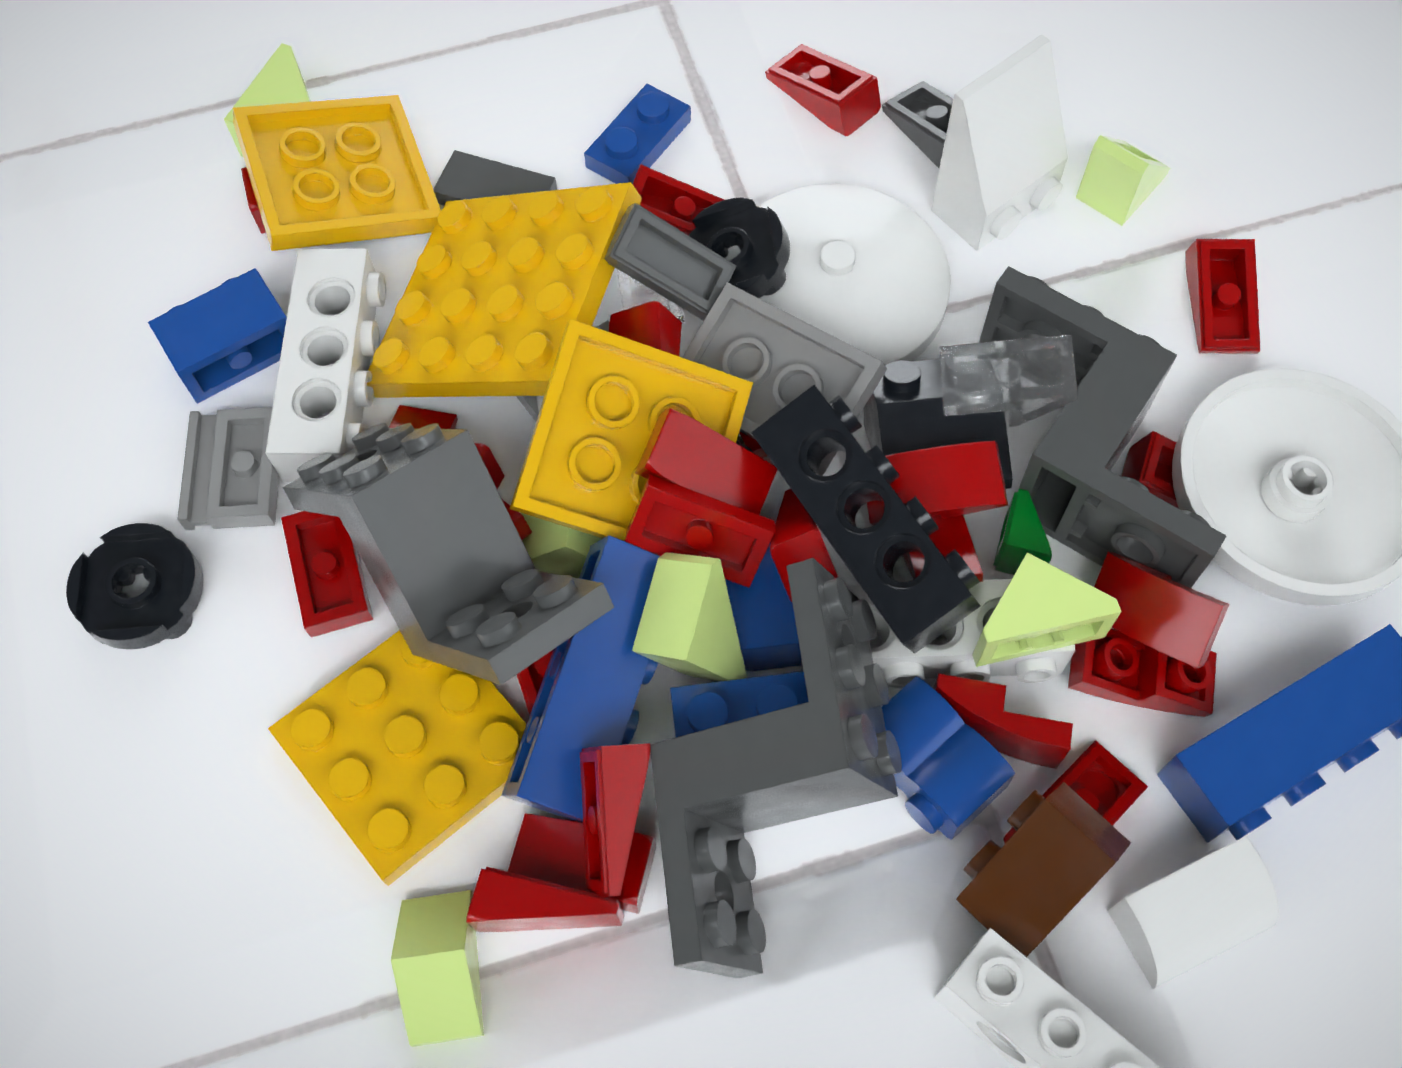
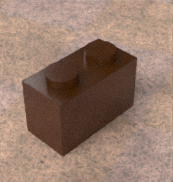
M1064 782L1047 798L1043 797L1035 789L1007 819V822L1016 832L1002 848L991 839L971 859L963 871L973 880L956 898L987 930L989 928L994 930L1025 957L1029 956L1115 865L1131 844L1124 835Z

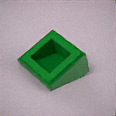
M1020 488L1018 492H1014L1005 514L993 566H996V571L1015 575L1027 553L1047 563H1050L1052 559V551L1029 491Z

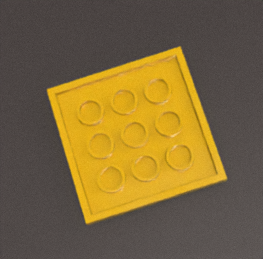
M627 182L446 201L437 217V224L417 260L416 268L405 292L396 305L395 313L380 346L373 355V361L368 369L372 373V381L367 382V386L373 388L374 397L544 396L564 330L570 318L591 326L593 325L615 269L604 259L627 208L634 203L640 205L642 200L633 184Z

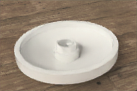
M820 184L797 188L782 193L759 206L766 209L768 206L776 212L786 229L790 241V256L784 269L786 281L783 287L776 293L763 295L759 299L883 361L884 364L898 360L914 361L928 348L939 332L945 317L951 289V274L942 243L927 222L915 211L881 192L845 184ZM736 245L728 248L729 253L725 259L729 261L735 258L741 252L739 247Z
M1290 368L1264 369L1240 375L1223 383L1203 399L1186 422L1178 437L1172 461V480L1179 509L1188 510L1200 515L1209 523L1210 527L1227 536L1213 558L1221 568L1240 582L1266 595L1287 602L1313 606L1342 605L1368 598L1382 591L1402 575V423L1391 411L1364 391L1347 382L1318 372Z

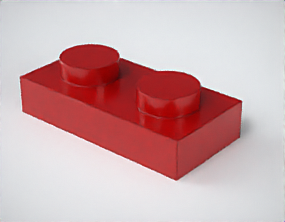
M649 474L627 528L624 541L660 556L668 552L719 558L725 579L749 588L775 533V521Z
M306 511L281 517L303 626L308 635L312 638L374 620L358 551L340 517Z

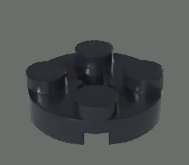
M743 197L731 198L705 208L692 220L696 228L688 236L723 258L728 256V248L736 245L739 247L741 252L735 258L729 260L736 265L729 281L730 284L757 298L763 295H772L783 287L786 281L784 269L790 256V241L782 222L768 206L767 209L758 207L753 199Z
M135 523L112 529L99 537L104 543L95 548L89 557L83 552L73 564L66 586L68 607L86 632L98 642L117 649H141L158 644L165 639L179 638L191 627L193 621L192 614L200 602L203 591L202 568L185 542L176 538L171 531L162 526ZM143 573L144 578L149 583L144 592L133 598L127 593H121L123 586H129L134 583L135 575Z

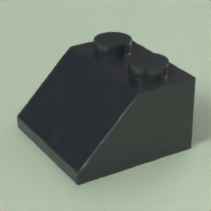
M961 353L946 358L919 361L898 360L884 364L887 370L864 407L863 425L870 448L877 445L886 456L932 447L996 441L1005 489L1012 488L1013 476L1002 389L986 353L973 355Z

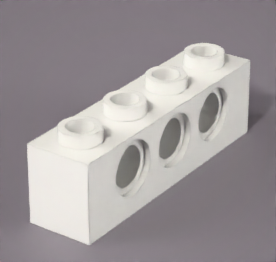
M297 249L265 451L282 482H293L300 478L297 469L313 458L326 453H333L336 458L354 448L352 438L366 430L365 424L362 423L364 407H371L374 398L373 388L367 386V382L372 381V373L368 369L370 357L374 355L376 349L380 346V331L378 323L375 321L377 307H384L386 301L384 275L382 272L375 271L367 249ZM332 411L330 414L322 418H317L325 412Z
M1012 579L983 580V582H979V584L972 587L969 591L981 606L943 633L948 641L947 644L939 646L928 644L917 653H913L901 643L860 584L846 585L860 600L865 599L873 612L877 635L883 641L881 646L871 648L873 663H877L880 666L889 687L903 688L916 676L923 681L925 679H937L938 674L984 682L993 676H1017V680L1024 683L1045 682L1055 678L1057 674H1062L1075 652L1074 644L976 667L972 656L986 623Z
M991 928L977 941L934 997L935 1000L1015 1068H1161Z

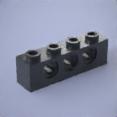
M813 385L752 431L751 434L901 643L913 653H917L981 606L969 591L980 581L956 549L945 556L942 555L929 537L939 529L938 525L916 496L903 503L890 485L900 475L877 445L865 452L853 436V433L860 429L862 425L840 395L828 402L818 388ZM834 451L846 452L845 463L837 473L830 476L819 475L820 463L826 455ZM870 501L884 502V514L877 524L869 528L856 527V514L861 506ZM909 552L922 553L924 555V567L920 575L909 582L895 581L893 568L899 557Z

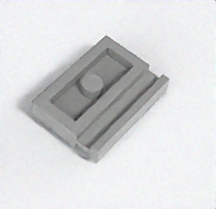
M272 407L217 410L216 415H201L199 411H190L177 520L185 530H195V526L211 525L213 529L275 526L279 475L265 454Z

